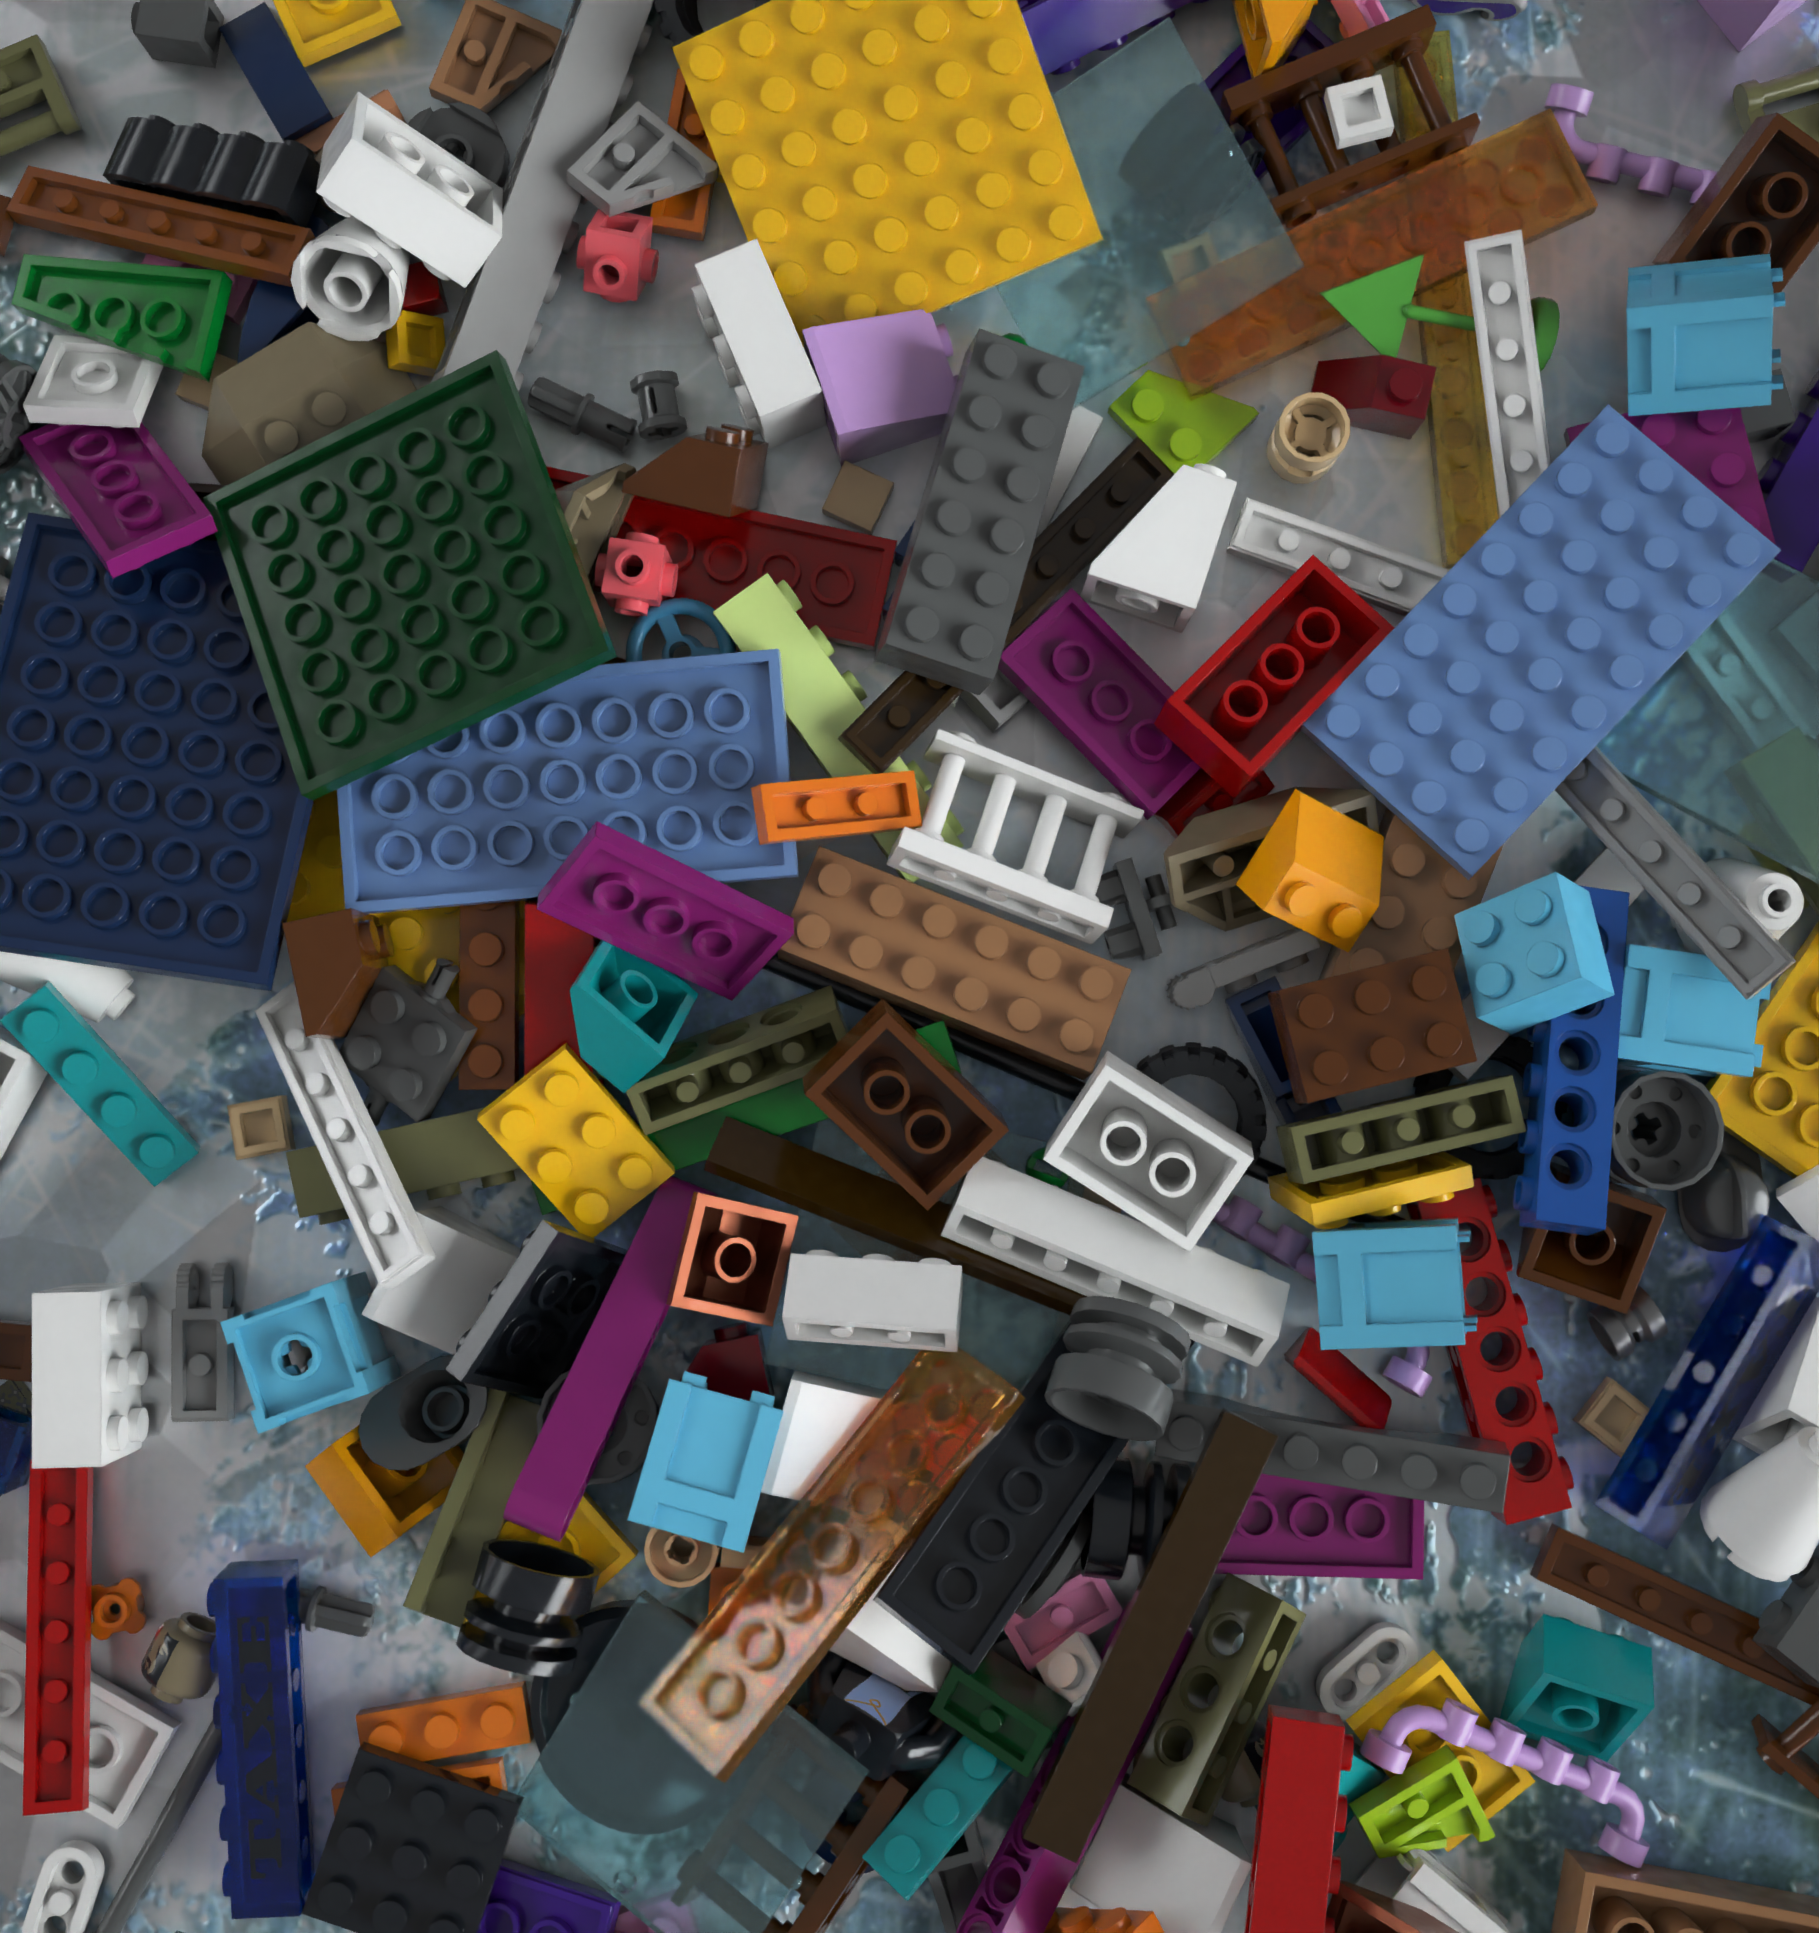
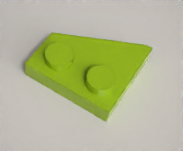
M1147 370L1109 406L1107 412L1133 440L1138 437L1173 474L1183 465L1194 468L1195 464H1209L1245 431L1259 415V412L1254 407L1151 370Z
M1447 1744L1405 1769L1403 1774L1395 1775L1349 1803L1365 1837L1379 1859L1398 1856L1399 1853L1405 1855L1413 1849L1429 1851L1447 1848V1837L1472 1833L1478 1842L1489 1841L1496 1837L1457 1757Z

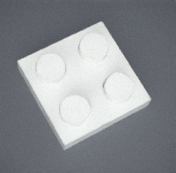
M54 335L23 403V407L29 423L139 428L163 365L84 336Z

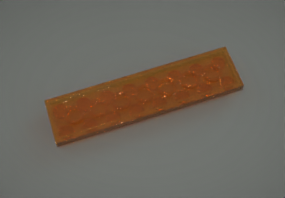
M1551 108L1162 290L1146 298V307L1192 401L1351 327L1319 294L1320 292L1423 254L1424 257L1413 294L1414 298L1468 272L1464 247L1465 241L1521 229L1525 246L1594 214L1598 203Z
M959 1347L958 1352L920 1350L640 1699L638 1704L716 1779L725 1783L909 1549L978 1453L1002 1430L1024 1402L1025 1397L1021 1392Z

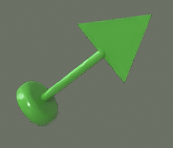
M1423 254L1319 293L1380 355L1397 358L1407 318L1476 332L1474 317L1411 304L1424 257ZM1546 297L1531 299L1540 372L1546 366L1553 352L1560 319L1558 304L1553 299Z

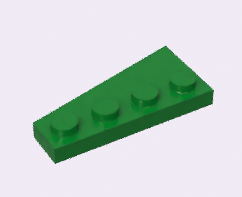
M24 254L11 304L23 315L210 382L233 281L225 272L219 270Z

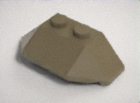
M307 322L214 378L201 456L220 485H229L416 391L417 388L407 372L388 369L386 343L374 339L370 341H348L327 333L316 323Z
M626 463L555 490L592 591L595 586L597 557L599 553L607 554L609 538H616L635 496L622 492L623 481L637 472L635 467Z
M1293 787L1194 817L1163 853L1171 904L1225 932L1273 917V915L1263 911L1236 885V882L1295 788L1379 832L1376 797L1367 789Z

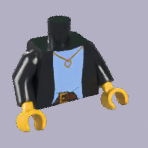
M824 1647L808 1677L807 1694L810 1713L818 1719L812 1733V1738L815 1743L824 1748V1755L827 1761L837 1769H848L852 1766L872 1780L877 1781L884 1780L898 1770L929 1769L939 1761L960 1733L929 1712L935 1700L930 1694L923 1691H906Z

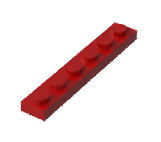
M30 1459L23 1816L83 1811L89 1808L93 1467L32 1469V1459Z

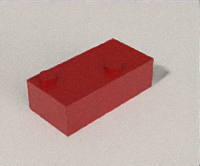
M1312 555L1167 699L1154 725L1235 799L1301 732L1300 729L1308 718L1395 627L1317 557Z

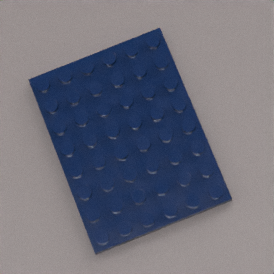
M28 512L0 614V952L271 991L284 936L282 923L287 922L314 800L301 795L218 542L199 539L189 546L179 548L144 564L138 569L112 578L71 519Z

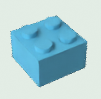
M1557 872L1454 915L1476 1018L1513 1034L1615 995L1590 893Z

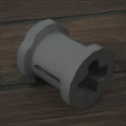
M655 370L637 375L630 381L632 393L638 395L642 423L638 426L641 438L646 440H662L678 436L688 429L686 419L679 415L675 388L679 385L677 373Z

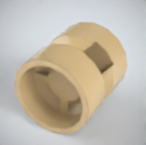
M1308 392L1295 397L1284 408L1267 442V458L1272 469L1282 479L1294 484H1309L1321 479L1331 469L1349 439L1350 419L1345 407L1334 397L1324 393Z
M651 1527L644 1545L645 1562L652 1575L663 1584L676 1588L690 1587L706 1579L714 1568L722 1547Z

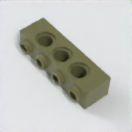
M832 986L824 987L673 1043L665 1058L626 1091L644 1134H651L804 1077L849 1032Z
M1513 1075L1489 1076L1276 1126L1289 1182L1300 1184L1316 1182L1526 1132Z
M1227 1572L1222 1585L1216 1588L1210 1598L1209 1612L1197 1637L1193 1639L1189 1646L1183 1667L1172 1689L1167 1692L1160 1703L1159 1717L1148 1740L1140 1746L1135 1755L1134 1769L1127 1784L1179 1816L1206 1827L1214 1814L1307 1615L1278 1597ZM1243 1633V1643L1239 1650L1233 1653L1234 1640L1239 1634ZM1218 1685V1696L1214 1703L1208 1707L1209 1693ZM1190 1738H1193L1192 1751L1184 1760V1746Z

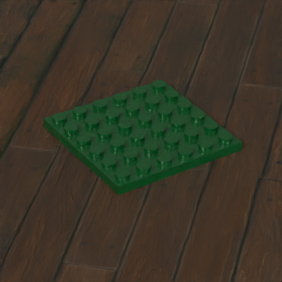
M497 350L203 497L205 506L212 514L218 530L215 532V536L301 795L310 800L322 797L617 657L506 359Z

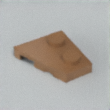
M466 0L429 86L431 97L447 104L455 102L469 104L488 114L552 60L562 30L493 0Z

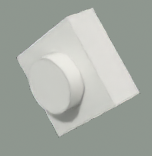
M1381 74L1326 88L1324 102L1337 150L1392 135L1395 126Z
M1076 1631L1036 1664L1045 1685L1071 1702L1072 1707L1067 1716L1073 1717L1078 1713L1102 1663V1659L1089 1635Z

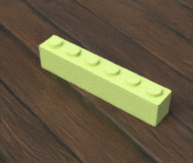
M766 573L713 611V615L735 643L738 652L769 649L780 650L786 719L829 778L872 774L838 740L839 736L866 710L861 701L867 698V694L849 670L841 675L828 658L835 653V650L821 629L815 625L808 630L797 615L796 611L803 606L787 582L783 579L778 584H775L769 574ZM899 756L883 773L914 770L922 820L929 801V797L925 792L932 785L914 760L905 765ZM949 809L941 836L944 838V842L962 848L964 845L957 836L962 834L964 829ZM902 830L870 834L887 859L892 845ZM895 869L904 880L914 883L919 879L916 876Z

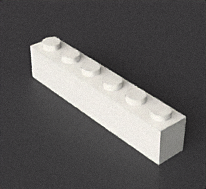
M982 1157L964 1175L941 1236L1087 1297H1114L1138 1303L1158 1311L1184 1328L1189 1333L1191 1340L1256 1367L1259 1366L1279 1338L1291 1284L1274 1278L1262 1270L1250 1268L1221 1256L1205 1247L1195 1245L1189 1253L1140 1221L1115 1212L1105 1205L1096 1204L1062 1190L1056 1185H1050L1009 1168L999 1161Z

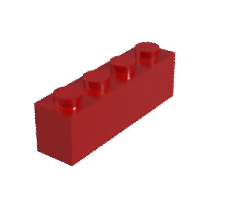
M538 899L525 900L524 1076L565 1043L568 1044L593 1073V1067L580 1057L569 990L592 955L594 947H597L601 939L537 910ZM598 1079L604 1085V1079Z
M1268 1704L1244 1933H1335L1334 1918L1326 1917L1328 1893L1338 1894L1341 1879L1340 1856L1332 1855L1334 1833H1344L1347 1820V1796L1339 1794L1341 1770L1349 1772L1351 1770L1354 1750L1353 1734L1345 1733V1725L1338 1714Z

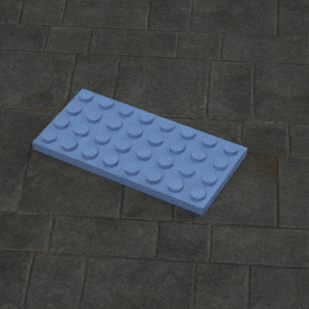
M1608 404L1308 718L1300 730L1469 880L1772 561L1781 549Z
M769 649L598 665L338 788L337 800L345 909L352 908L367 914L536 900L538 899L539 892L596 821L721 883L799 877L796 841L759 845L751 788L759 784L791 781L780 650Z

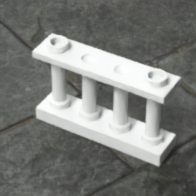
M938 729L923 756L924 760L939 765L940 769L922 818V826L915 829L906 826L903 828L892 845L886 865L1092 945L1109 928L1114 908L1100 903L1098 897L1095 896L1113 837L1116 835L1124 839L1142 820L1144 810L1130 805L1127 799L1111 792L1099 793L977 744L974 738L958 731L946 732ZM961 774L992 786L972 847L966 850L944 842V838L941 836ZM1012 795L1043 807L1023 869L1018 870L996 862L993 856ZM1063 815L1093 826L1075 888L1071 890H1066L1049 883L1048 879L1044 876Z

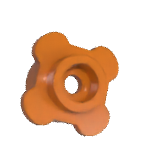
M127 1577L111 1586L106 1587L100 1583L92 1586L91 1610L93 1622L91 1624V1634L95 1638L106 1640L113 1633L121 1631L136 1634L144 1628L147 1617L143 1613L145 1600L141 1592V1585L136 1579ZM112 1604H118L120 1606V1612L118 1614L112 1612Z

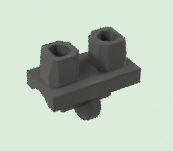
M1132 857L1116 862L1113 866V871L1101 876L1095 895L1100 903L1110 907L1124 903L1130 920L1129 924L1104 932L1105 941L1112 960L1133 958L1141 955L1144 961L1159 956L1162 953L1150 912H1156L1161 931L1177 926L1171 908L1170 893H1166L1161 874L1145 878L1151 897L1145 900Z

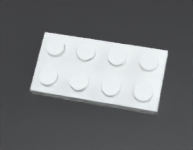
M0 1619V1763L23 1775L26 1633ZM92 1671L90 1679L89 1808L84 1811L118 1829L128 1818L181 1722Z

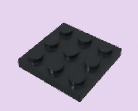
M542 1219L538 1227L523 1241L520 1255L505 1278L499 1281L491 1290L488 1304L474 1326L460 1338L456 1346V1353L445 1370L463 1383L543 1400L545 1392L558 1377L571 1369L625 1258L627 1250Z
M363 1742L356 1754L302 1914L356 1933H478L524 1797Z

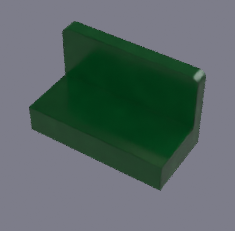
M990 1649L974 1674L967 1675L953 1664L929 1712L1028 1778L1035 1769L1053 1733L1069 1713L1072 1704Z

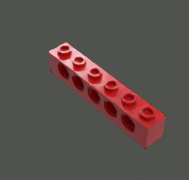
M1473 1177L1474 1187L1454 1192V1197L1448 1201L1425 1203L1419 1200L1407 1203L1406 1206L1410 1220L1458 1218V1224L1465 1222L1472 1231L1470 1246L1461 1252L1465 1312L1466 1315H1477V1331L1465 1334V1345L1445 1347L1470 1437L1505 1442L1510 1455L1514 1448L1522 1442H1529L1532 1447L1531 1459L1525 1466L1514 1468L1510 1459L1503 1514L1491 1512L1494 1517L1505 1525H1510L1572 1508L1567 1490L1573 1489L1574 1483L1567 1461L1563 1456L1558 1457L1552 1436L1558 1434V1424L1551 1405L1547 1401L1543 1402L1537 1381L1543 1379V1370L1539 1357L1533 1347H1527L1522 1326L1528 1324L1527 1312L1518 1293L1512 1294L1507 1272L1513 1270L1511 1255L1503 1239L1497 1240L1492 1218L1498 1215L1496 1201L1488 1185L1482 1186L1481 1179ZM1481 1277L1487 1285V1295L1481 1304L1471 1307L1466 1300V1287L1470 1281ZM1498 1332L1502 1339V1349L1495 1358L1485 1360L1480 1349L1482 1340L1489 1333ZM1507 1387H1514L1517 1393L1515 1407L1506 1414H1499L1496 1408L1498 1394Z

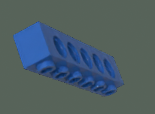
M1581 886L1590 893L1615 995L1583 1007L1582 1015L1569 1012L1526 1029L1527 1040L1534 1042L1532 1063L1526 1065L1522 1080V1093L1524 1097H1529L1528 1119H1523L1526 1132L1518 1133L1519 1153H1524L1525 1157L1523 1176L1519 1175L1514 1186L1513 1206L1515 1210H1520L1519 1226L1588 1236L1606 1230L1630 893ZM1560 1045L1570 1047L1577 1054L1579 1060L1577 1071L1567 1068L1561 1062L1559 1057ZM1557 1100L1567 1103L1572 1108L1575 1116L1572 1127L1562 1124L1557 1119L1554 1110ZM1553 1156L1562 1158L1568 1164L1570 1180L1567 1184L1559 1182L1552 1175L1550 1162Z

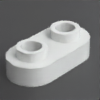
M1380 1622L1367 1628L1327 1663L1318 1674L1316 1694L1324 1709L1328 1713L1338 1714L1342 1721L1348 1719L1418 1662L1416 1643L1402 1627L1391 1622ZM1383 1642H1392L1394 1644L1393 1654L1386 1659L1378 1658L1377 1649L1379 1645ZM1341 1679L1352 1680V1689L1346 1695L1335 1694V1685Z
M71 1840L59 1846L46 1858L29 1904L22 1933L86 1932L105 1872L103 1856L93 1844L83 1840ZM70 1861H77L82 1865L84 1869L83 1876H77L71 1871ZM53 1916H58L64 1920L66 1924L65 1931L54 1927L52 1922Z

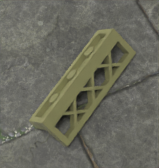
M490 1388L487 1410L479 1426L472 1432L404 1601V1607L457 1627H461V1624L466 1622L467 1619L464 1617L467 1601L475 1599L478 1592L472 1583L483 1543L499 1538L505 1522L503 1514L506 1504L538 1437L537 1414L540 1405L515 1397L509 1392Z

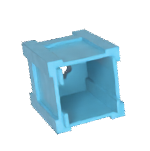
M1770 254L1628 268L1626 307L1628 416L1771 405L1772 390L1783 389V375H1772V363H1781L1780 349H1772L1773 307L1785 306L1786 300L1785 292H1773L1772 282L1783 281L1782 268L1771 269Z
M1634 944L1626 945L1617 1065L1684 1073L1705 1078H1715L1717 1074L1753 1077L1754 1067L1761 1068L1764 1045L1755 1044L1760 999L1769 1000L1771 983L1753 998L1746 1000L1706 955Z
M1458 1218L1354 1222L1335 1229L1313 1231L1312 1241L1321 1350L1465 1345V1334L1477 1331L1478 1322L1477 1315H1466L1460 1242H1470V1229L1459 1230Z
M366 1271L321 1285L220 1322L227 1344H234L256 1409L251 1411V1415L258 1434L336 1404L367 1395L402 1376L395 1355L390 1357L388 1355L378 1323L361 1315L369 1301L368 1294L373 1292ZM292 1340H299L302 1347H309L312 1352V1358L307 1361L308 1370L301 1373L299 1367L292 1365L288 1353L292 1351Z
M684 1371L681 1382L669 1378L627 1520L744 1553L784 1411L773 1408L775 1396L753 1390L750 1401L707 1390V1377Z

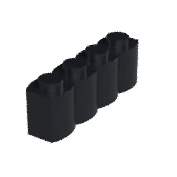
M149 115L148 118L130 117L127 119L103 173V176L114 185L305 228L320 194L316 193L320 165L315 160L314 152L307 146L294 140H285L284 143L265 142L260 137L245 131H240L238 135L220 134L212 127L201 123H194L193 126L175 125L158 115Z

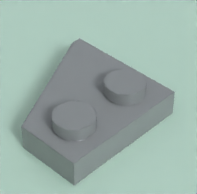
M637 101L567 170V184L608 217L711 184L718 178L719 166L641 102Z

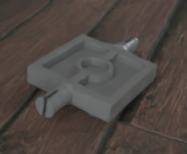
M437 959L436 965L426 983L414 980L396 965L382 967L339 1050L347 1068L359 1076L369 1087L370 1091L364 1104L375 1126L380 1123V1119L389 1102L396 1105L416 1122L429 1119L478 1029L457 1013L450 1000L446 997V993L460 970L450 960Z

